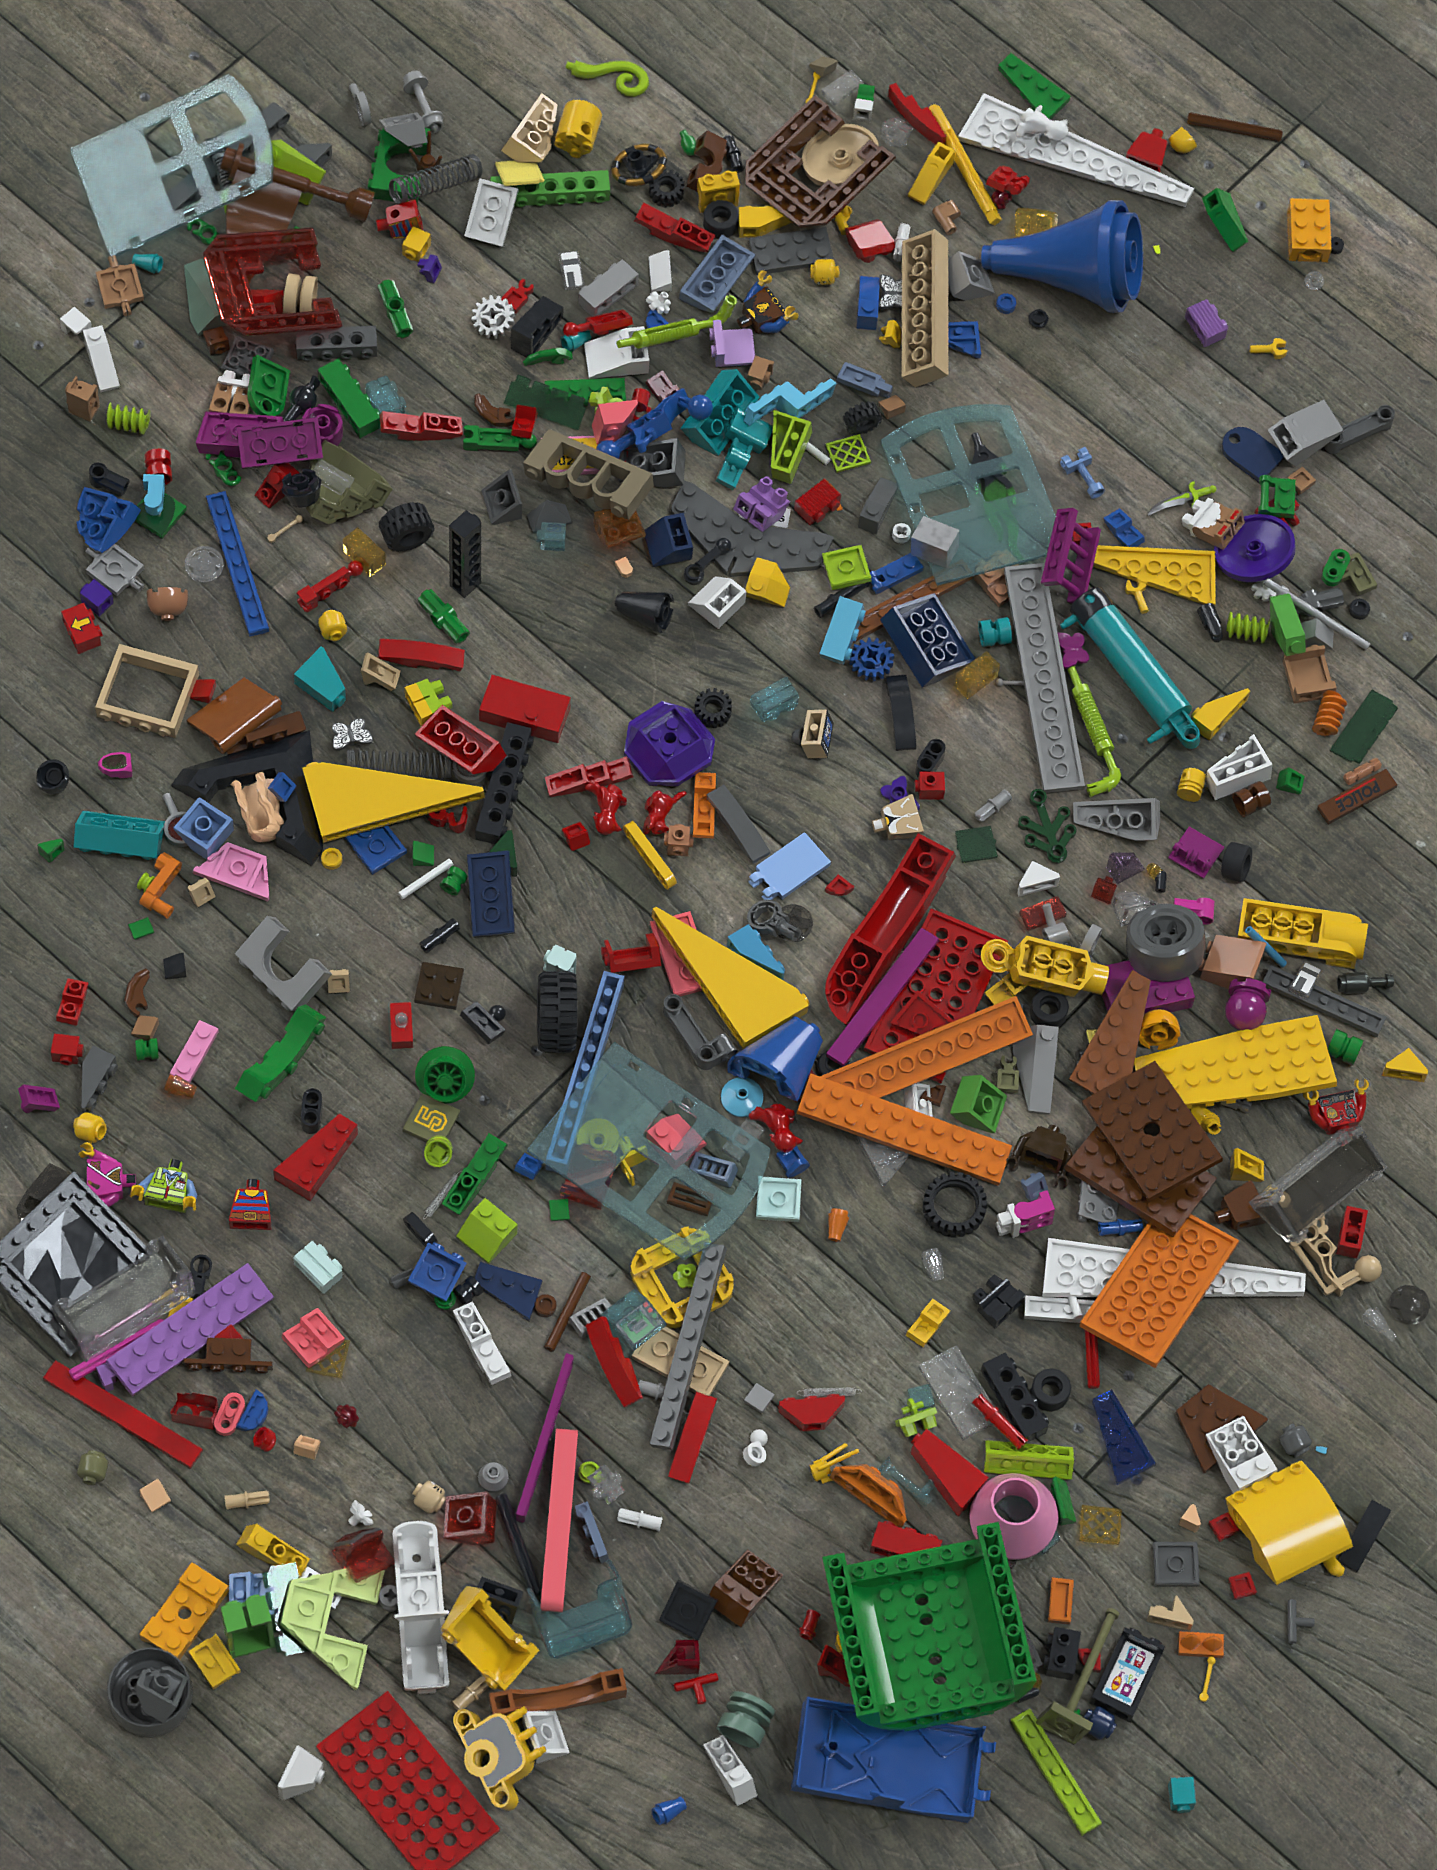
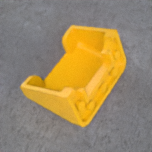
M466 1586L458 1596L441 1627L443 1633L441 1636L448 1643H453L486 1678L485 1683L491 1689L495 1690L497 1688L505 1691L539 1652V1649L532 1642L526 1645V1642L522 1639L523 1636L515 1633L490 1606L491 1602L487 1600L489 1596L483 1589Z

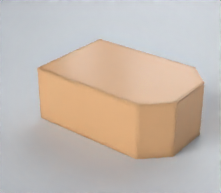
M626 557L615 561V566L622 577L632 576L633 568Z

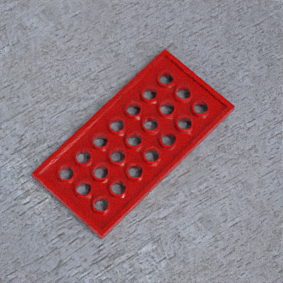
M931 908L922 928L936 936L937 932L943 931L947 934V938L939 939V942L934 947V949L939 951V955H928L920 966H928L931 972L924 974L918 968L873 1028L865 1044L864 1051L876 1054L920 1035L890 1023L904 1007L903 1002L909 1001L917 992L911 988V985L914 983H919L923 987L920 992L954 1021L975 1013L994 972L988 970L983 965L981 955H977L974 950L976 948H983L988 941L993 939H1000L1007 943L1008 940ZM962 939L967 945L965 947H958L955 942ZM992 954L996 961H1000V957L997 954ZM955 957L959 962L952 965L948 963L947 959ZM974 965L978 968V971L971 973L966 967ZM947 974L950 980L943 982L939 979V976ZM961 982H965L970 986V988L967 990H961L958 987V984ZM937 991L941 993L942 997L940 999H933L930 994ZM959 1000L961 1006L958 1008L952 1007L950 1001ZM888 1036H895L898 1041L890 1044L886 1041V1038ZM947 1071L929 1079L942 1084Z
M388 1691L316 1745V1749L414 1870H451L500 1832L497 1824ZM380 1718H388L390 1725L386 1728L379 1727L377 1722ZM364 1731L372 1734V1739L368 1742H363L359 1738L360 1734ZM394 1735H401L404 1738V1742L401 1745H394L391 1739ZM346 1745H351L354 1748V1753L350 1756H346L341 1752L342 1748ZM376 1749H384L386 1756L383 1759L375 1758L373 1753ZM415 1752L418 1755L417 1761L408 1762L405 1759L406 1754ZM360 1762L368 1765V1770L364 1773H359L355 1769L356 1765ZM397 1766L400 1769V1773L397 1776H390L387 1773L388 1768ZM423 1769H428L432 1772V1777L428 1780H423L420 1778L419 1773ZM372 1780H380L382 1787L379 1790H372L369 1784ZM405 1783H411L414 1786V1791L406 1794L402 1792L401 1787ZM441 1786L446 1789V1794L443 1797H437L434 1795L433 1790ZM393 1797L396 1800V1805L388 1808L383 1804L384 1799ZM418 1801H426L429 1805L425 1811L417 1810L415 1805ZM457 1804L460 1807V1812L455 1815L450 1814L447 1811L448 1806ZM400 1815H408L411 1819L407 1825L399 1824L397 1819ZM439 1818L443 1824L440 1828L435 1829L430 1826V1820ZM471 1821L475 1826L471 1832H465L461 1828L464 1822ZM421 1832L425 1838L422 1842L416 1843L411 1839L412 1834ZM453 1835L457 1839L456 1843L453 1846H447L443 1842L446 1836ZM428 1850H436L439 1853L438 1857L435 1860L427 1859L425 1854Z

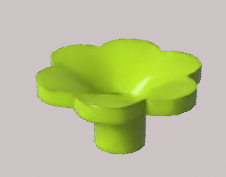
M679 1264L677 1266L673 1279L678 1282L680 1288L693 1287L697 1272L695 1265Z

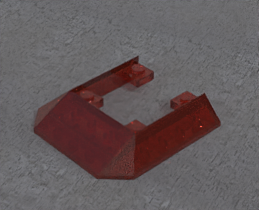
M313 227L216 236L203 252V259L222 322L244 336L342 328L338 309H334L331 297L312 299V311L277 314L274 302L254 304L246 275L263 274L264 267L262 262L297 259L301 271L320 269L321 262L316 249L318 242Z

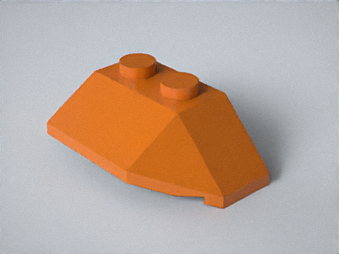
M867 1464L839 1466L833 1469L829 1478L884 1519L894 1523L897 1527L903 1528L907 1518L902 1490L899 1489V1486L894 1481L887 1480L878 1469Z

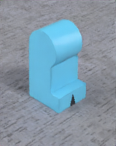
M143 474L144 490H148L144 498L145 510L149 515L155 516L163 510L164 475Z

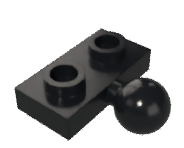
M476 1001L462 1010L460 1016L488 1044L504 1035L505 1029L498 1023L506 1015L503 1006L494 1005L488 1013Z

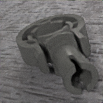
M761 900L755 903L748 911V923L760 935L770 934L776 937L777 934H783L792 941H797L796 937L799 938L801 935L799 928L788 923L790 920L788 915L783 913L776 901ZM767 908H769V911L773 912L772 917L764 923H759L757 919L763 912H767Z

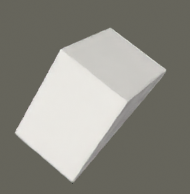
M1032 861L1019 884L1018 897L1057 887L1060 880L1059 874Z

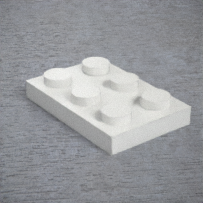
M480 179L464 236L503 247L519 189Z

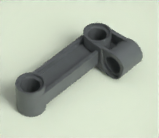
M1382 405L1378 410L1341 426L1344 432L1323 446L1324 450L1327 453L1336 454L1342 448L1379 431L1389 430L1392 427L1395 416L1394 409L1389 405Z
M671 994L665 998L664 1016L669 1019L700 1069L710 1070L720 1063L730 1060L733 1055L738 1053L737 1048L727 1033L720 1034L709 1042L683 1004L680 996ZM676 1005L678 1008L670 1009L668 1006ZM709 1055L711 1059L705 1060L702 1056Z

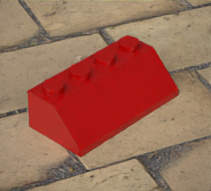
M441 705L415 733V736L471 774L493 771L507 756L498 741L444 705Z

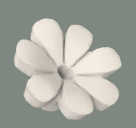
M652 292L646 298V302L651 303L649 305L651 310L657 308L659 314H663V312L668 314L671 302L667 299L668 294L666 292H662L660 295Z
M1265 580L1256 582L1257 584L1251 586V590L1256 591L1254 593L1256 599L1262 596V600L1267 602L1269 597L1276 596L1274 591L1263 585Z
M356 1500L350 1508L354 1515L348 1520L352 1526L359 1522L366 1526L372 1525L373 1521L370 1518L372 1513L369 1510L364 1511V1506Z

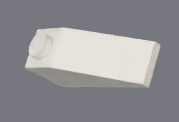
M103 326L83 330L84 343L100 392L120 388Z

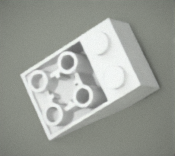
M644 327L624 328L584 343L589 379L649 373L647 347L637 349L632 345L618 348L616 344L618 340L631 338L633 332L643 330Z
M1244 1416L1206 1434L1221 1472L1233 1493L1277 1472L1276 1466Z

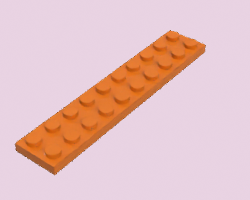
M1015 996L820 1077L872 1096L883 1098L1033 1036V1033L1019 1000Z
M811 1073L796 1113L997 1186L1001 1182L1007 1163L1006 1159L1009 1157L1012 1145Z

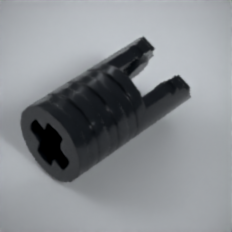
M1213 603L1202 605L1197 609V613L1205 630H1208L1212 641L1220 642L1223 634L1220 626L1221 620Z

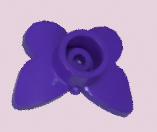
M901 776L895 779L892 785H885L880 789L881 795L885 799H889V804L908 796L906 777ZM914 799V800H915V803H916L917 810L919 811V810H920V805H919V803L916 801V799Z

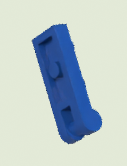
M909 553L876 571H871V582L869 583L872 584L875 594H879L922 572L924 567L916 556Z

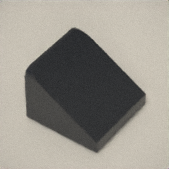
M184 952L163 959L165 980L186 977Z

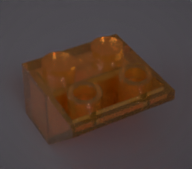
M611 509L594 512L593 525L599 540L607 548L646 536L636 511L629 520L615 516L611 513Z

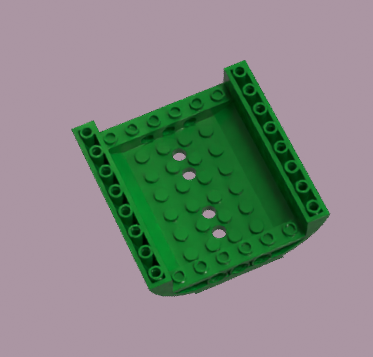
M999 1522L977 1526L978 1539L850 1565H847L844 1553L822 1557L855 1712L860 1721L880 1729L904 1730L906 1732L994 1714L995 1711L1016 1702L1032 1689L1037 1680ZM919 1598H926L928 1600L927 1604L922 1606L918 1605L916 1601ZM925 1617L933 1620L929 1625H923L920 1621ZM932 1657H939L942 1660L937 1665L929 1662ZM944 1677L946 1682L938 1685L934 1683V1679Z

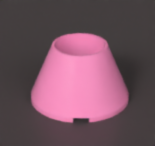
M1002 1474L988 1480L975 1494L970 1507V1526L975 1538L978 1539L977 1526L999 1522L1007 1558L1009 1560L1025 1559L1041 1552L1052 1540L1058 1524L1057 1505L1050 1491L1038 1480L1024 1474ZM1019 1496L1030 1502L1035 1510V1514L1027 1521L1012 1523L1002 1519L994 1506L1002 1498Z

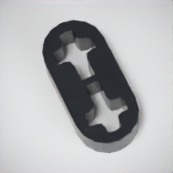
M411 1212L403 1218L407 1228L425 1247L428 1243L438 1242L435 1235L415 1213Z

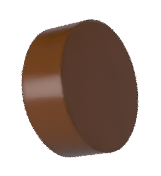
M543 1294L536 1299L535 1311L539 1316L550 1317L555 1313L557 1303L554 1297Z

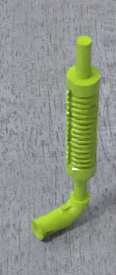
M732 295L726 296L719 312L710 317L709 320L697 322L696 319L691 318L635 331L631 338L618 340L616 342L617 347L623 348L634 345L637 349L696 336L699 334L700 329L713 328V320H721V324L726 322L732 315L737 299Z
M1072 666L1068 668L1069 675L1074 684L1072 695L1074 700H1076V705L1080 710L1079 712L1084 720L1089 736H1091L1090 738L1095 746L1098 756H1104L1110 771L1108 773L1109 776L1104 777L1103 780L1086 785L1088 795L1092 797L1104 792H1111V789L1115 788L1120 782L1121 772L1112 757L1111 752L1114 750V746L1088 684L1081 683L1076 668Z

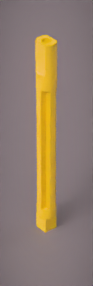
M936 104L931 105L929 109L946 135L945 144L956 150L954 160L982 212L991 225H997L1002 220L997 208L942 109Z

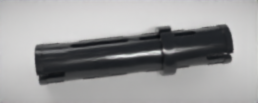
M869 582L845 587L834 595L830 594L825 601L814 607L816 615L822 618L831 610H835L840 596L850 599L866 587H869Z

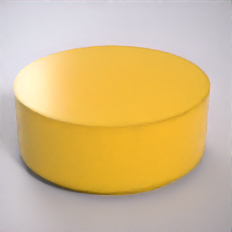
M336 848L324 850L321 855L322 865L329 870L339 868L342 864L341 852Z

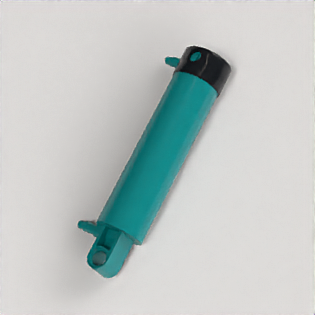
M1095 587L1084 592L1074 601L1070 608L1072 615L1060 624V627L1065 629L1078 622L1160 728L1147 738L1149 744L1174 732L1183 746L1188 749L1196 748L1200 744V731L1189 717L1192 711L1190 703L1121 615L1102 587ZM1189 734H1194L1196 736L1192 740L1186 738V736Z

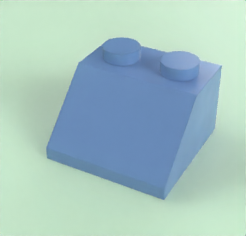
M199 797L174 826V830L191 850L207 860L234 831L232 818Z

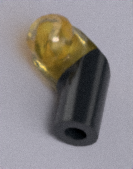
M1150 863L1146 870L1149 876L1156 881L1155 891L1164 893L1166 891L1167 874L1159 865Z
M1035 1673L1036 1683L1026 1695L1017 1700L1019 1703L1038 1696L1042 1686V1679L1038 1673Z

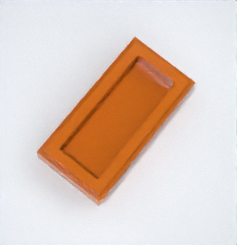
M1051 1578L1048 1622L1070 1625L1074 1580Z

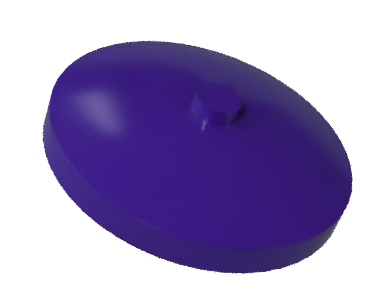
M1266 514L1244 516V525L1236 535H1233V539L1225 549L1222 550L1214 546L1216 562L1221 571L1230 578L1243 582H1258L1278 575L1288 567L1296 551L1294 534L1287 523L1277 517Z

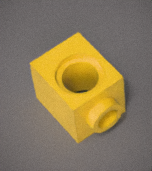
M413 226L402 244V255L409 260L419 262L431 246V234Z

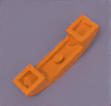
M699 772L695 775L693 838L714 839L715 808L707 800V794L716 789V773Z

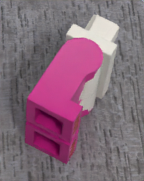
M1048 1190L1040 1192L1037 1200L1028 1203L1019 1202L1016 1206H1014V1203L1007 1205L1006 1212L997 1214L998 1222H996V1228L999 1235L1011 1233L1012 1238L1019 1236V1233H1026L1051 1225L1055 1208Z

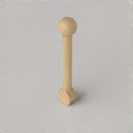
M297 515L295 520L275 534H269L268 541L274 543L279 535L296 523H301L303 517Z

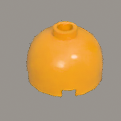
M1156 1009L1144 1014L1139 1041L1143 1046L1149 1049L1150 1046H1158L1157 1050H1164L1177 1044L1178 1037L1180 1036V1026L1177 1018L1171 1012Z

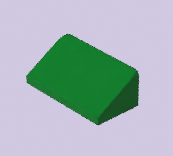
M1053 1477L1050 1487L1057 1505L1059 1524L1061 1526L1073 1524L1076 1522L1067 1483L1063 1479Z

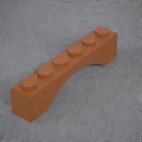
M623 1668L600 1672L593 1676L558 1686L538 1689H510L489 1693V1703L492 1715L499 1713L507 1716L522 1707H526L527 1711H557L626 1698L627 1688Z

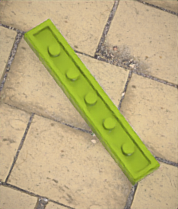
M1028 1709L1012 1718L1010 1722L1078 1831L1083 1836L1099 1827L1102 1822L1043 1728L1036 1724L1037 1719L1031 1709Z

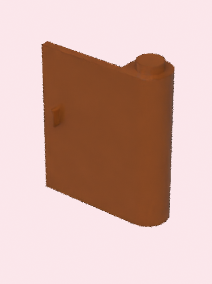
M244 677L186 721L208 736L214 747L221 754H224L244 739L245 734L252 733L282 710V702L276 695L272 696Z

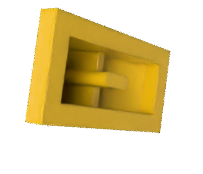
M1408 1048L1386 1063L1382 1076L1425 1082L1428 1069Z
M1239 1148L1234 1149L1230 1160V1180L1264 1181V1161Z

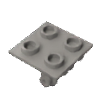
M1082 1181L1080 1183V1201H1078V1221L1086 1222L1087 1219L1101 1223L1116 1221L1118 1202Z

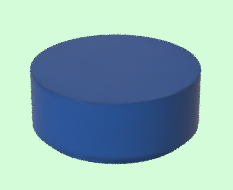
M1007 293L1001 294L996 302L998 311L1003 314L1012 313L1016 308L1015 297Z

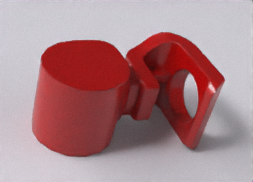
M642 388L634 389L632 400L638 401L635 412L642 413V411H645L647 414L651 411V407L648 406L651 396L649 391ZM634 414L632 421L639 419V417Z
M463 806L459 822H455L454 812L447 813L446 809L428 813V816L433 826L444 827L446 823H449V828L452 831L462 833L466 828L468 811L467 807Z

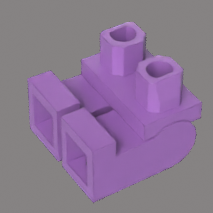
M767 476L753 486L748 493L743 492L739 494L733 508L743 518L749 519V522L762 532L783 517L786 507L790 503L786 499L788 492L783 488L773 489L771 487L773 482ZM742 507H747L749 509L746 512L742 509ZM757 519H763L764 521L759 523Z

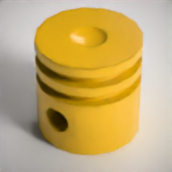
M1185 768L1181 775L1177 795L1189 802L1199 801L1207 777L1206 774L1199 769Z

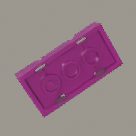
M205 411L195 444L199 453L218 455L223 450L226 457L240 458L237 427L284 422V420L280 416ZM262 427L252 429L253 432L263 431Z
M318 417L236 428L242 469L323 459ZM293 423H303V426L293 427ZM260 427H262V430H263V431H256V432H253V431H252V429H256V428H260ZM307 454V458H297V455ZM267 459V463L257 464V460Z

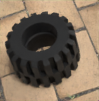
M419 502L405 503L393 508L383 515L378 525L388 549L396 552H404L419 547L428 541L435 531L426 507Z

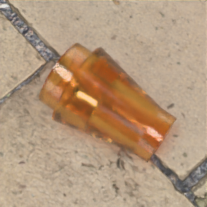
M169 1074L164 1087L168 1094L190 1098L194 1097L197 1086L177 1074L175 1076Z

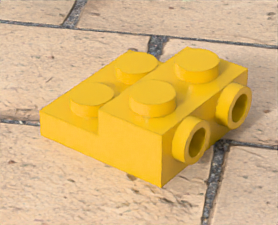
M725 171L718 175L707 174L702 178H698V208L700 213L704 212L708 204L716 200H726L735 207L738 206L740 183L736 171Z

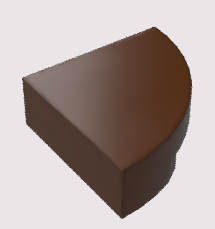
M936 1085L930 1088L931 1097H928L927 1091H924L920 1100H929L932 1105L940 1107L946 1086Z

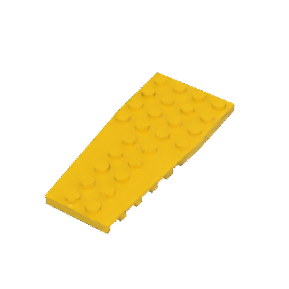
M1318 1015L1261 1025L1253 1030H1240L1135 1058L1134 1061L1135 1071L1156 1061L1188 1109L1196 1104L1205 1103L1206 1106H1214V1102L1226 1101V1104L1236 1103L1237 1099L1247 1098V1102L1337 1087L1336 1076Z

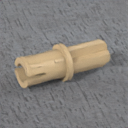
M244 1491L245 1493L225 1495L226 1510L239 1507L249 1509V1506L268 1504L270 1502L268 1491L253 1493Z
M483 1675L472 1685L466 1686V1690L455 1700L451 1701L457 1711L465 1709L474 1700L477 1701L479 1699L478 1696L489 1687L485 1683L486 1678Z

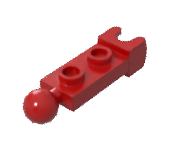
M356 560L351 561L347 568L344 566L314 586L310 587L307 585L299 590L296 594L300 597L297 600L300 607L307 613L316 608L320 600H325L337 589L346 587L348 582H350V576L357 577L362 574L364 570L362 563Z

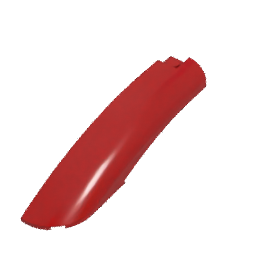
M919 833L873 907L855 932L849 937L828 974L825 986L827 1002L835 1017L845 1025H848L872 994L913 934L946 879V873L956 857L954 851Z

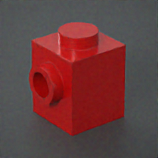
M919 772V777L914 782L915 792H918L919 800H944V772Z
M54 1033L51 1048L52 1061L59 1062L62 1065L78 1064L79 1057H83L84 1045L80 1042V1036Z

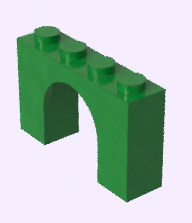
M383 128L378 131V141L380 144L375 147L374 158L377 159L376 162H372L371 174H373V179L369 178L368 190L375 192L373 199L395 202L389 192V183L392 179L403 177L404 175L392 172L386 165L388 160L397 154H410L409 149H413L416 155L424 156L427 154V143H422L423 146L411 148V146H407ZM425 128L426 138H427V132L430 131V129H428V128ZM417 179L418 186H419V189H420V191H421V184H420L419 180ZM412 181L414 191H415L416 194H417L415 184H414V182ZM397 183V192L402 199L401 188ZM407 183V187H408L409 193L411 194L410 186H409V184ZM419 197L416 198L417 205L419 202Z

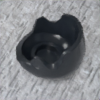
M56 759L47 760L42 763L37 770L36 782L38 787L50 795H56L64 791L69 783V770L67 766Z

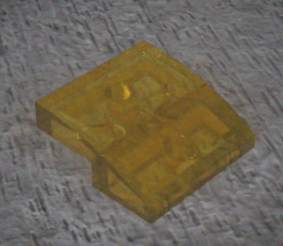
M1017 208L1015 210V238L1056 227L1058 213L1041 209Z

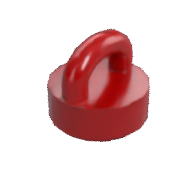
M267 1427L258 1429L253 1438L254 1446L264 1451H270L276 1443V1434Z

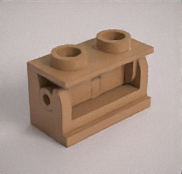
M75 376L65 389L69 413L90 422L100 407L98 388L95 384L90 385L84 381H78V377Z

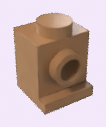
M758 356L754 357L747 376V382L753 389L762 390L764 383L768 384L773 373L774 361Z

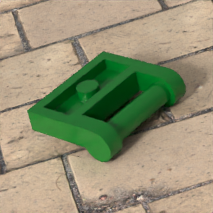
M1269 475L1260 476L1261 501L1258 507V514L1294 518L1296 479L1272 478ZM1269 487H1274V507L1268 506Z

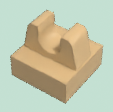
M206 878L200 879L195 884L188 886V891L197 907L216 897L209 880Z
M330 970L332 975L328 978V993L350 992L349 970Z

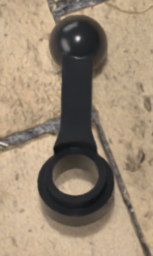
M727 538L718 539L715 547L702 559L685 568V581L691 585L700 584L704 579L705 568L721 554L728 553L732 547L731 542ZM692 569H696L699 571L700 575L697 577H691L688 574V572Z

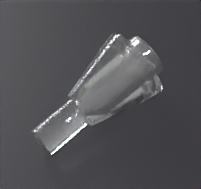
M1370 1307L1362 1315L1364 1318L1362 1322L1383 1333L1391 1342L1398 1337L1388 1327L1378 1307L1375 1309Z

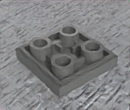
M236 336L221 366V371H233L236 377L242 378L243 374L251 373L254 356L260 355L271 360L274 349Z

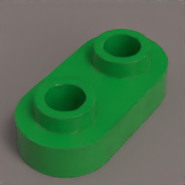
M1336 549L1331 553L1321 576L1322 581L1326 585L1337 586L1340 584L1350 563V555L1346 550Z

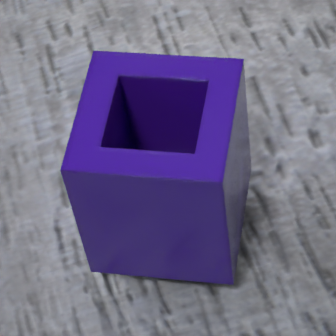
M95 579L85 584L80 591L81 603H85V606L99 617L114 603L112 593Z

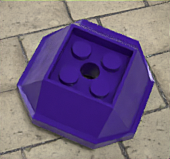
M661 701L629 722L624 756L628 757L630 764L648 786H679L711 765L715 738L691 709ZM673 740L674 743H667L666 741Z

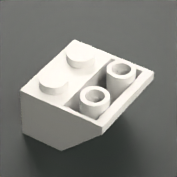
M715 576L688 602V605L719 629L745 604L746 590L730 578Z

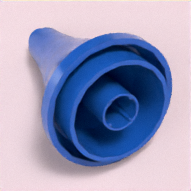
M1109 200L1101 207L1078 219L1048 230L1011 239L995 240L992 245H984L981 252L983 269H992L995 274L1041 281L1077 294L1109 313H1121L1125 310L1128 300H1135L1141 286L1143 238L1140 221L1136 213H1129L1124 201Z

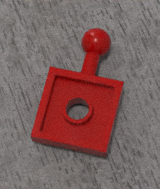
M622 309L585 318L586 323L578 325L573 322L566 323L563 327V333L565 336L570 337L576 336L578 332L592 330L597 335H604L612 329L619 331L628 328V326L633 325V320Z

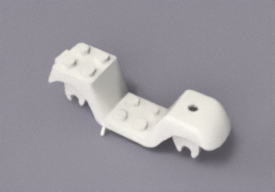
M411 1521L398 1525L393 1529L392 1533L399 1614L394 1615V1618L399 1620L404 1689L406 1691L418 1690V1694L436 1693V1689L449 1686L446 1641L441 1636L443 1633L441 1627L445 1622L444 1617L449 1614V1611L444 1610L437 1528L434 1524L427 1521ZM419 1555L421 1560L414 1562L412 1560L413 1556Z

